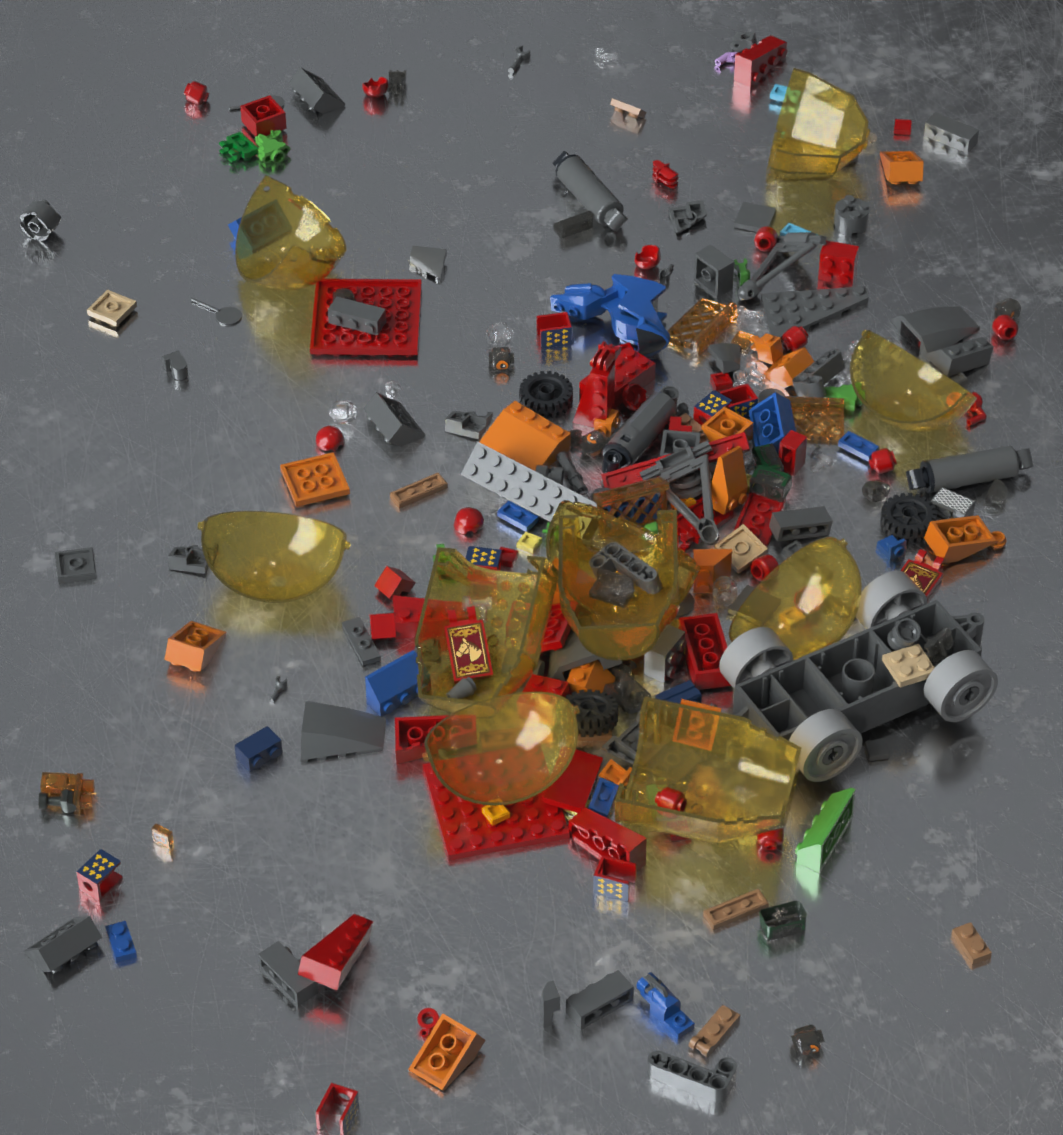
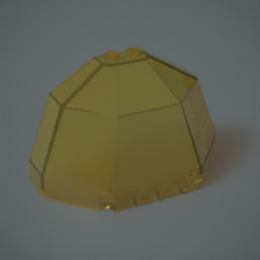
M793 68L777 121L776 130L778 132L774 133L766 175L779 180L831 178L861 153L862 149L866 150L870 129H868L869 121L854 96L810 72Z

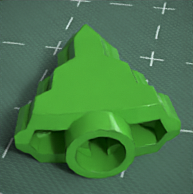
M259 134L255 137L256 146L259 148L258 158L265 164L272 162L281 163L291 150L284 142L269 139L265 135Z
M859 383L842 385L840 387H825L827 394L823 399L836 403L839 407L845 408V410L854 412L857 406H862L864 391H859Z

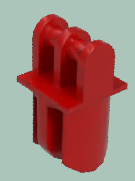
M659 160L653 161L654 173L652 176L656 179V184L661 182L670 189H676L678 187L679 174L669 168L670 163L665 165Z
M603 341L602 344L598 345V351L591 359L590 366L593 368L596 366L598 370L603 369L605 372L612 363L615 364V360L621 352V347H614V344L608 345L607 342Z

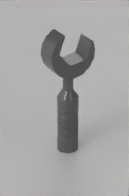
M523 46L516 48L517 58L509 67V73H514L521 62L520 59L524 60L530 57V50L522 52Z

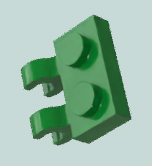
M241 131L227 136L226 141L219 142V145L223 148L219 152L222 155L229 153L232 157L228 158V160L232 164L236 163L240 157L246 159L259 154V148Z

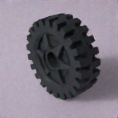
M540 371V374L535 372L533 376L528 375L527 379L524 378L520 384V404L544 416L546 419L549 416L556 418V414L562 416L563 413L568 412L573 403L572 383L564 375L561 374L559 376L557 372L552 374V371H547V374L544 371Z
M901 493L900 497L896 494L893 498H888L882 506L881 528L885 534L888 533V536L893 535L897 540L904 538L909 541V544H913L914 540L916 543H920L921 539L925 541L924 536L930 522L937 520V510L930 500L927 501V498L924 496L920 498L919 494L912 496V493H908V496H906L905 493Z
M587 689V692H584V690H579V693L576 691L572 692V695H566V698H563L559 703L560 726H562L564 731L567 730L569 734L573 732L574 736L581 734V737H586V735L594 737V734L602 736V732L607 734L609 730L612 731L617 726L618 704L616 699L610 694L607 695L604 691L600 693V690L592 692V689Z

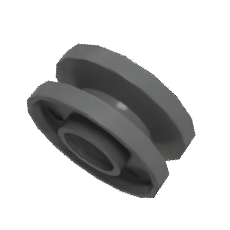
M700 469L669 483L670 490L679 499L694 498L701 495Z

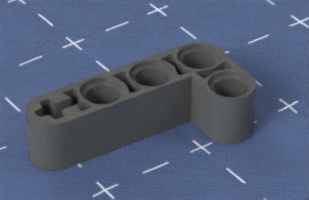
M840 349L826 352L793 378L792 382L797 398L817 400L826 396L824 384L845 368Z
M611 542L607 544L589 561V565L598 580H605L618 571L649 594H656L663 587L657 571L619 543Z
M653 1051L648 1055L647 1072L649 1077L712 1102L721 1103L727 1099L736 1082L737 1063L734 1059L725 1057L718 1061L712 1071L665 1052Z

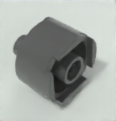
M846 195L844 199L836 203L834 224L838 232L844 235H852V233L857 232L862 234L867 230L869 220L868 202L854 198L852 195Z
M34 201L19 217L21 219L20 227L29 237L39 238L38 241H44L58 227L61 216L56 213L48 201Z

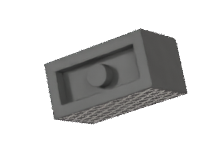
M943 487L940 488L931 500L932 505L936 507L937 517L943 520L968 517L974 514V500Z

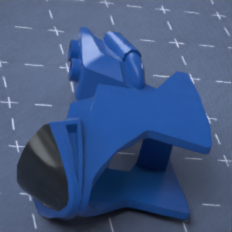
M614 274L612 275L613 285L606 290L598 285H592V283L571 284L566 286L564 294L551 295L550 297L551 311L558 313L567 312L569 316L582 320L602 315L608 310L615 336L623 341L637 345L638 352L647 358L665 349L670 342V334L662 324V321L667 317V313L656 312L652 305V302L666 291V286L655 281L635 276Z

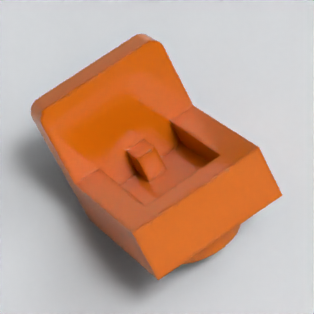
M611 409L606 420L596 418L594 420V434L610 437L620 427L619 410Z
M610 759L598 776L619 785V789L621 785L626 787L632 779L630 773L633 771V768L630 767L628 770H625Z

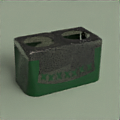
M773 443L752 448L751 461L755 469L758 465L784 472V466ZM759 470L757 473L759 478H762V481L770 484L782 481L783 478L780 474L766 470Z
M758 465L750 478L749 492L783 502L792 487V476L782 471Z
M791 901L759 910L760 927L767 941L805 932L807 914L802 903L799 901Z

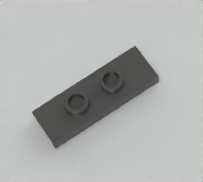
M357 617L342 622V628L362 666L381 661V656L361 618Z

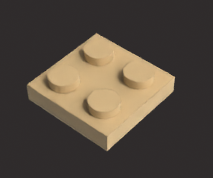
M106 290L87 309V314L117 327L137 307V302Z
M744 524L714 545V549H732L731 567L738 574L748 568L753 560L768 553V548Z
M919 644L882 655L883 663L900 688L926 680L935 668Z

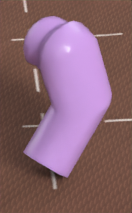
M726 52L715 60V64L720 67L724 63H735V54L737 52Z

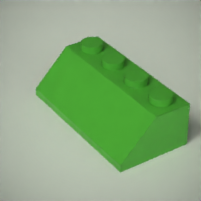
M849 788L833 793L828 801L825 800L823 802L820 814L815 815L811 829L808 828L806 830L803 842H799L796 847L797 864L820 872L853 816L856 789Z

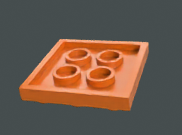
M334 452L280 465L281 473L296 507L350 494V488Z

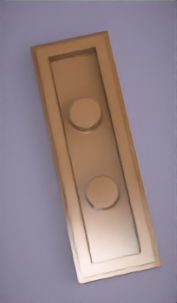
M435 473L391 492L390 498L400 509L447 489L448 483L439 473Z
M758 888L704 910L703 916L711 928L715 930L757 913L761 909L768 908L769 903Z

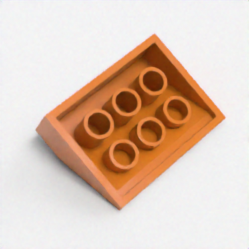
M514 401L502 410L479 442L536 471L537 465L549 467L557 461L556 457L560 452L571 450V433L519 402Z

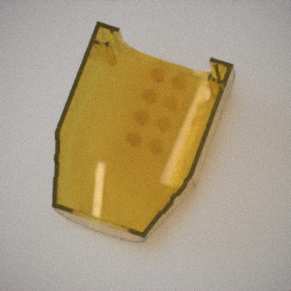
M677 510L657 511L659 531L657 541L652 546L642 550H629L657 571L663 587L656 594L647 593L618 571L605 580L596 579L589 561L599 551L590 549L583 543L579 515L559 516L558 588L561 611L582 645L592 654L609 660H629L640 657L657 644L678 614L680 609Z
M437 548L415 636V646L418 653L416 663L419 669V674H417L418 698L436 709L456 715L475 714V718H492L499 713L538 666L559 578V571L546 557L527 556V560L538 572L528 569L526 574L482 568L469 562L456 549ZM475 606L477 620H483L493 677L474 680L477 690L472 696L464 699L448 698L446 693L456 684H454L444 626H449L447 610L455 609L457 621L468 619L467 607Z
M644 696L640 710L637 752L626 792L624 784H619L615 798V822L716 845L785 828L795 792L802 748L781 736L777 738L771 735L764 727H761V729L751 724V720L745 717ZM666 787L683 792L687 799L684 812L657 806V803H655L657 793Z

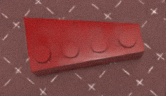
M770 35L759 41L758 45L753 44L750 49L746 48L742 53H736L734 81L752 87L771 68L776 66L782 58L786 57L788 52L787 42Z
M612 363L605 372L603 369L598 370L596 366L592 368L572 423L594 428V420L596 418L607 419L611 409H614L615 364Z
M393 595L396 639L445 636L444 626H449L447 610L455 609L457 621L467 620V607L472 606V603Z
M475 714L395 717L396 764L436 755L435 751L437 749H443L444 752L477 744Z
M586 807L569 820L568 830L570 836L600 858L602 855L635 863L637 864V872L646 865V837Z
M353 914L302 955L298 975L338 990L368 943L374 921Z

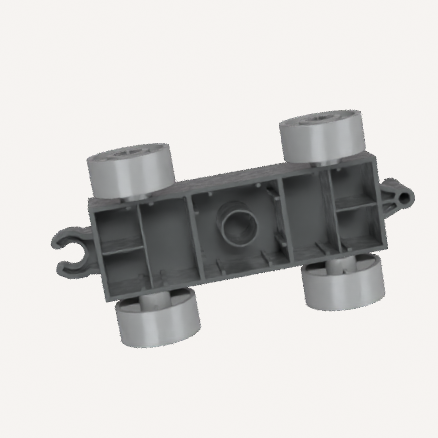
M891 571L870 582L857 598L854 613L866 630L796 660H793L792 652L774 630L768 627L751 629L738 636L726 648L720 660V672L734 689L733 715L720 723L717 728L716 740L718 742H725L730 734L742 733L747 739L742 743L731 742L729 744L730 757L743 758L760 751L775 771L794 763L808 780L821 782L837 776L855 760L862 747L861 733L929 703L946 721L958 722L965 720L980 711L990 701L998 685L996 673L981 658V642L984 627L983 615L980 613H970L969 615L951 616L938 600L927 604L926 595L905 572ZM910 618L916 621L921 629L920 637L913 645L919 644L935 668L926 680L900 688L883 663L882 655L895 651L888 643V633L900 620Z

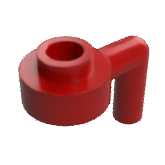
M976 392L967 394L965 396L966 406L970 411L977 413L976 416L966 421L968 426L985 420L987 415L982 409V397Z
M432 1008L421 1010L417 1017L418 1024L422 1028L420 1035L424 1042L440 1018L437 1011ZM428 1019H433L431 1024H426Z

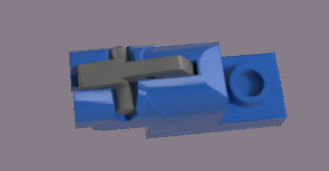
M650 972L647 976L638 980L636 988L640 991L641 996L650 1004V1013L677 1039H680L694 1029L695 1023L681 1011L680 1000L659 978Z

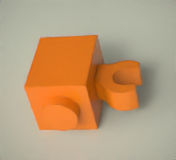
M766 333L761 338L754 335L749 339L750 342L754 343L751 349L757 351L759 361L773 365L783 356L781 337Z

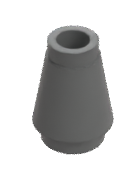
M470 677L462 678L446 695L449 701L454 703L474 695L477 687Z

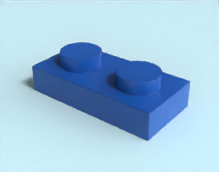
M850 431L838 441L839 447L866 461L872 459V452L879 450L878 445Z
M511 501L505 503L497 511L499 518L526 532L539 522V516Z
M600 777L588 809L607 818L619 785Z
M126 921L105 926L116 963L137 958Z

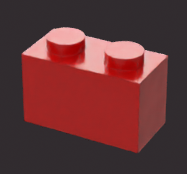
M790 430L782 439L779 446L778 465L781 467L780 471L795 476L804 466L807 436Z

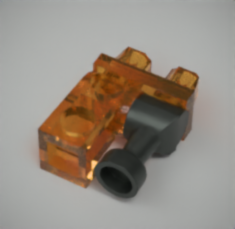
M42 772L39 809H47L48 805L61 806L65 813L74 812V814L81 815V809H92V795H83V793H94V780L83 779V773L75 775L70 773Z

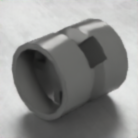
M537 465L536 472L563 485L564 467L553 466L549 469L548 466Z
M910 618L900 620L888 633L887 639L890 647L897 651L912 646L920 637V626Z

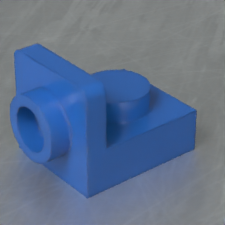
M890 535L878 541L876 547L891 561L905 554L907 541L904 538L898 541L893 535Z

